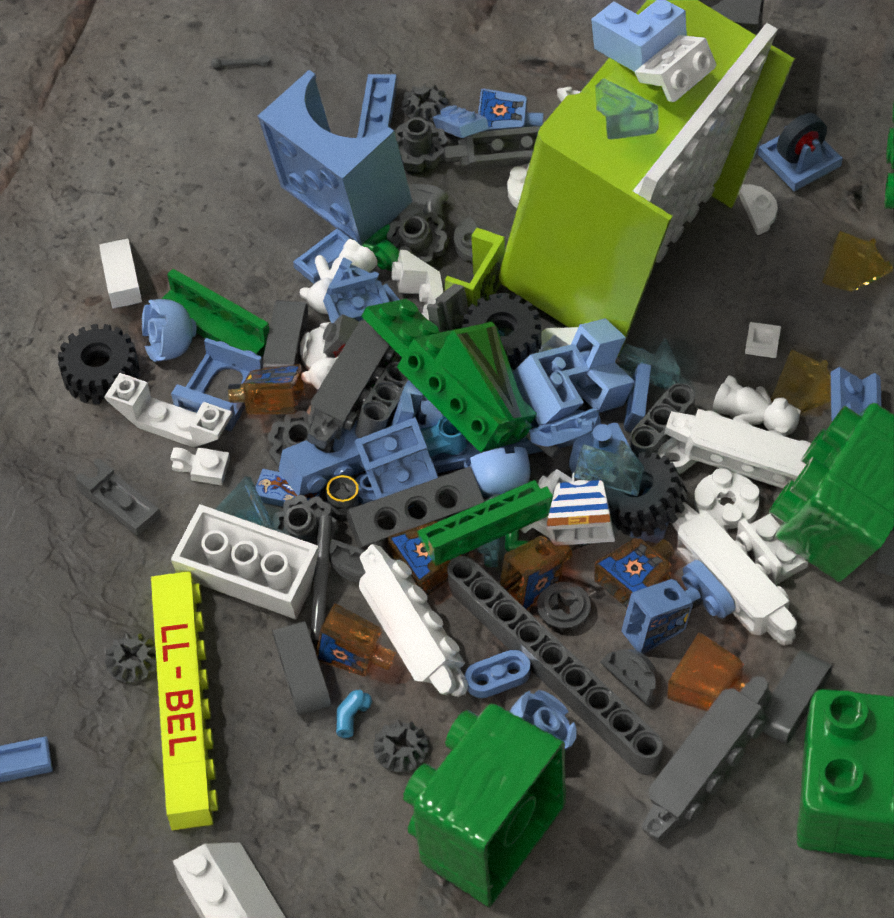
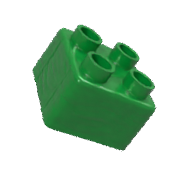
M878 403L869 404L860 414L844 406L827 430L822 429L812 441L801 459V462L806 464L795 481L791 479L786 484L769 510V513L783 521L776 532L777 540L784 543L796 554L802 556L807 562L813 564L839 583L883 545L894 527V414L882 408Z
M821 689L813 694L804 738L801 795L796 832L799 848L894 860L893 696Z
M489 704L479 716L469 710L463 711L452 724L446 737L445 746L451 752L438 769L433 768L427 763L421 765L410 778L403 794V800L414 808V814L408 825V834L417 839L421 862L427 868L433 870L462 891L470 894L474 899L487 907H491L561 813L566 803L565 742L496 704Z

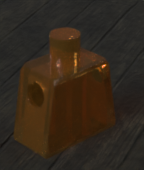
M698 632L668 681L667 698L708 711L723 690L734 688L740 692L746 685L741 682L744 663L713 640Z

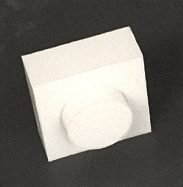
M750 322L745 354L776 358L781 326Z

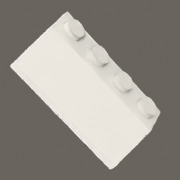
M199 504L171 558V562L176 573L191 571L193 582L196 584L199 583L207 588L297 619L311 589L319 546Z
M240 842L203 844L173 861L178 880L200 918H286Z

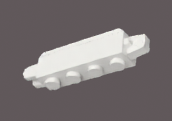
M700 409L697 410L696 416L671 412L665 428V434L686 443L684 451L688 458L718 468H726L730 472H735L780 488H784L791 479L796 480L806 465L801 462V459L811 444L808 441H797L785 437L776 431H766L754 427L745 421H735L722 417L714 411Z
M683 502L685 507L683 513L676 512L678 519L672 523L678 532L677 553L687 564L694 560H699L730 593L735 603V611L732 613L751 634L762 635L768 632L780 645L792 644L793 639H795L794 630L797 628V620H795V617H792L788 610L789 597L785 590L773 584L768 578L765 569L759 563L755 564L749 558L744 546L739 541H734L726 533V529L719 519H713L706 510L697 513L688 504Z
M370 545L359 557L366 572L360 578L359 589L414 680L431 683L437 688L439 693L444 695L449 693L455 697L465 695L469 684H467V680H465V676L460 670L465 662L458 653L460 651L459 646L445 632L440 616L430 608L426 601V593L416 585L411 577V569L402 560L391 559L380 546Z

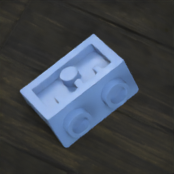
M842 367L831 371L832 421L844 406H847L857 414H860L871 403H878L881 406V378L878 374L873 373L861 380Z

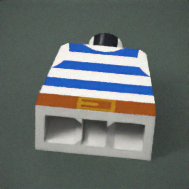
M581 469L575 471L572 474V482L559 483L555 487L547 520V529L552 546L615 542L603 481L592 480V473L588 470Z

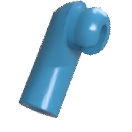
M362 690L351 691L338 706L337 736L342 738L353 736L355 713L358 710L364 712L371 706L372 698L368 693H363Z

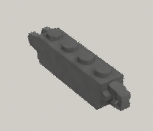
M541 126L475 133L467 136L465 139H459V145L444 147L445 162L461 161V167H468V170L530 163Z
M361 320L311 400V410L307 418L311 429L307 441L320 448L325 449L333 438L340 440L346 429L352 430L358 417L357 409L359 406L362 407L371 392L369 390L372 384H376L383 373L385 362L391 363L396 354V351L365 320Z
M757 675L752 677V679H749L750 682H747L740 692L734 688L723 690L649 787V797L653 806L641 826L648 836L661 842L677 826L684 829L689 821L694 822L701 814L703 802L709 794H715L722 786L723 776L730 766L735 767L741 761L745 753L744 748L751 738L756 739L762 733L766 720L763 710L768 705L767 702H770V698H772L769 683L765 680V677Z

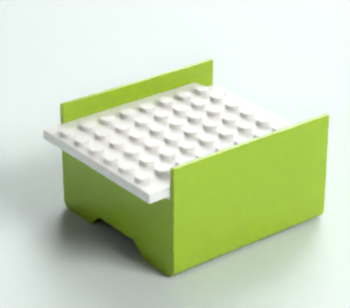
M646 0L636 14L639 15L656 0ZM667 0L685 10L687 36L706 38L716 62V68L678 100L670 102L667 100L662 86L639 83L634 71L609 58L579 94L567 95L538 131L498 276L500 283L569 328L579 327L580 324L606 318L627 338L655 261L660 263L669 249L667 247L670 241L675 243L684 230L682 225L685 221L692 222L700 209L698 204L701 201L706 203L712 196L732 208L737 200L795 60L772 45L778 29L766 23L760 32L755 35L699 0ZM623 343V345H622V347H621V350H620V352H619L617 358H618L619 355L621 354V351H622V349H623L624 343Z

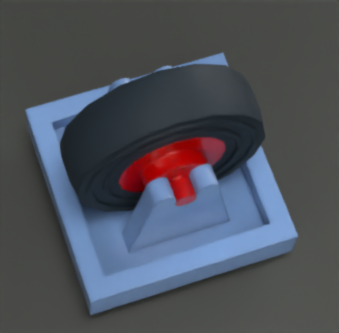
M806 113L797 117L784 128L780 136L759 146L758 155L793 191L800 189L842 165V157L825 141L827 125L814 113Z

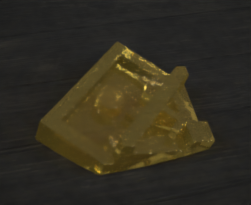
M839 231L835 238L822 283L852 292L891 273L894 268L889 261H884L875 247L877 242L874 238L870 239L868 243L865 240Z
M791 349L770 398L772 403L774 399L783 397L787 399L789 404L798 408L803 413L830 402L831 375L827 369V360H823L820 363Z

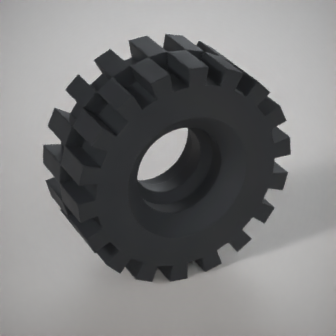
M503 293V298H497L496 294L489 295V301H485L482 297L477 300L478 307L472 304L468 308V314L465 313L463 317L462 328L492 322L496 328L505 327L513 330L514 332L511 335L500 337L510 367L515 370L529 355L539 353V349H541L542 335L539 313L537 309L533 310V304L529 301L522 304V297L517 295L514 300L510 299V294Z
M98 324L91 325L92 330L86 331L85 327L78 329L79 335L75 336L71 333L68 336L69 343L63 341L60 346L62 352H58V365L66 390H70L71 396L75 399L79 396L81 402L84 403L92 399L93 404H100V399H105V395L119 373L136 379L139 378V362L131 337L127 333L123 335L122 329L118 327L112 331L111 325L104 324L103 329H99ZM105 357L110 359L106 364L99 367L87 366L95 358Z
M646 452L639 453V458L634 459L633 455L626 458L627 463L622 465L621 462L615 464L616 471L612 472L609 470L605 475L608 482L603 481L611 521L618 531L621 529L622 533L628 536L631 531L634 537H641L644 531L647 536L654 535V529L660 528L662 532L667 529L665 523L668 521L674 523L678 519L676 512L683 513L685 507L682 502H687V489L673 462H670L668 457L663 456L660 458L659 454L652 452L650 457L647 456ZM651 487L646 494L634 497L640 490Z

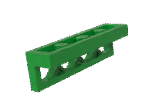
M172 269L167 274L170 290L162 299L173 300L183 305L188 311L190 318L195 320L197 334L217 342H225L231 347L243 351H252L261 357L264 355L269 333L268 322L175 269Z
M533 480L417 531L418 538L434 565L437 566L548 517L553 495L547 486L540 488L537 482Z

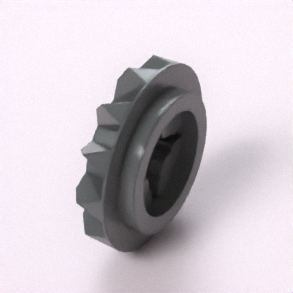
M425 83L422 88L413 86L411 92H405L404 100L402 101L403 111L409 118L419 117L426 121H433L434 116L441 114V109L448 107L445 90H438L436 85L428 88ZM428 98L430 99V102L426 101L424 104L420 106V101H425Z
M558 582L549 585L541 592L537 601L539 618L546 622L548 628L551 626L558 627L562 632L565 628L572 627L576 629L578 624L586 622L587 616L591 611V603L588 594L580 586L570 582ZM558 599L565 606H569L568 615L562 609L558 610Z
M126 633L124 638L120 640L114 639L110 649H106L105 664L108 672L115 679L128 683L138 682L150 676L157 667L156 647L152 638L147 639L141 633L137 636H131ZM127 651L132 654L137 652L139 663L133 659L126 660L124 652Z
M398 719L389 726L384 724L379 734H375L373 746L377 761L384 768L395 772H406L418 767L425 760L429 748L423 728H418L412 721L410 723H402ZM406 736L408 748L402 747L395 755V744L393 741L400 742Z

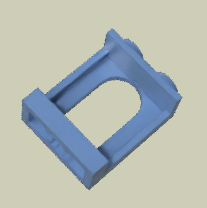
M206 338L204 340L206 355L186 387L176 385L171 393L173 404L195 413L198 412L203 402L232 411V417L225 427V430L232 431L260 384L246 383L251 372L263 370L262 357L252 351H243L231 347L225 342H217ZM223 369H235L243 376L240 389H237L230 402L204 394L213 377ZM251 374L254 376V378H251L249 380L261 378L262 375Z

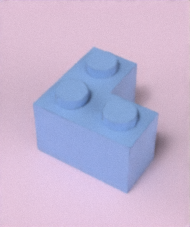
M656 0L639 15L613 1L591 19L594 49L634 72L678 35L687 36L685 10L667 0Z
M606 318L580 324L571 343L576 345L590 369L574 387L578 394L592 408H598L599 412L624 406L635 383L615 363L626 337Z
M571 344L531 354L512 373L519 392L525 402L537 413L535 420L539 426L572 414L584 403L574 385L590 369L576 345Z

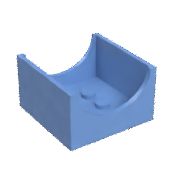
M308 70L258 115V119L281 187L336 229L338 228L362 246L365 240L386 224L392 222L412 203L394 130L388 126L374 135L361 138L342 137L331 133L315 80L316 74Z

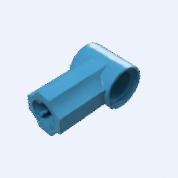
M445 416L440 418L437 425L420 429L430 456L443 452L449 455H457L467 447V439Z

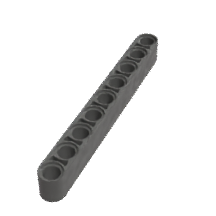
M458 556L452 559L447 568L449 591L509 650L523 652L530 660V670L635 771L644 775L653 774L661 767L663 743L660 736L473 559L466 556ZM467 576V578L460 579L458 577ZM489 597L490 599L482 600L480 598ZM504 618H511V619H513V620H511V621H503L502 619H504ZM528 639L535 640V642L527 643L524 641ZM549 661H556V662H558V663L555 664V665L547 664V662H549ZM571 683H580L581 686H579V687H573V686H570L569 684H571ZM602 705L606 708L598 710L594 709L593 706ZM624 727L629 729V731L619 732L616 729ZM642 750L652 751L653 754L643 755L640 752Z

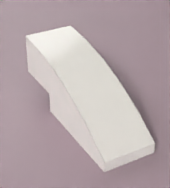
M129 239L99 244L112 309L142 303Z

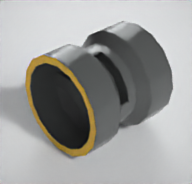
M344 475L336 476L327 483L326 503L333 510L332 517L337 520H347L348 509L359 506L358 483L353 478Z

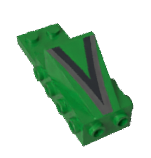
M407 299L371 305L365 308L361 317L402 357L397 368L480 453L520 442L529 433V430L532 429L530 424L537 413L521 398L499 333L492 322L440 333L438 327L433 322L428 321L418 311V307Z

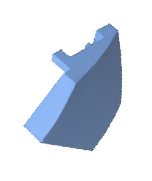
M343 257L323 299L331 323L335 322L342 314L360 322L364 320L361 315L367 306L390 302L381 281L377 280L379 273L375 271L369 273L352 265L351 260Z
M592 408L587 411L580 410L529 430L531 442L541 446H553L592 432L595 426L601 424L598 408Z

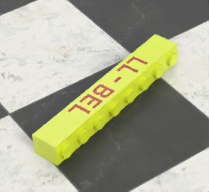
M191 571L151 576L166 814L171 830L213 825L212 811H218V798L216 790H211L210 780H216L214 759H208V750L214 749L212 730L211 728L206 729L205 722L206 719H211L209 698L204 699L203 690L209 689L207 670L201 669V661L207 659L204 640H199V632L204 631L202 611L197 612L196 604L202 603L201 588L199 583L194 584Z

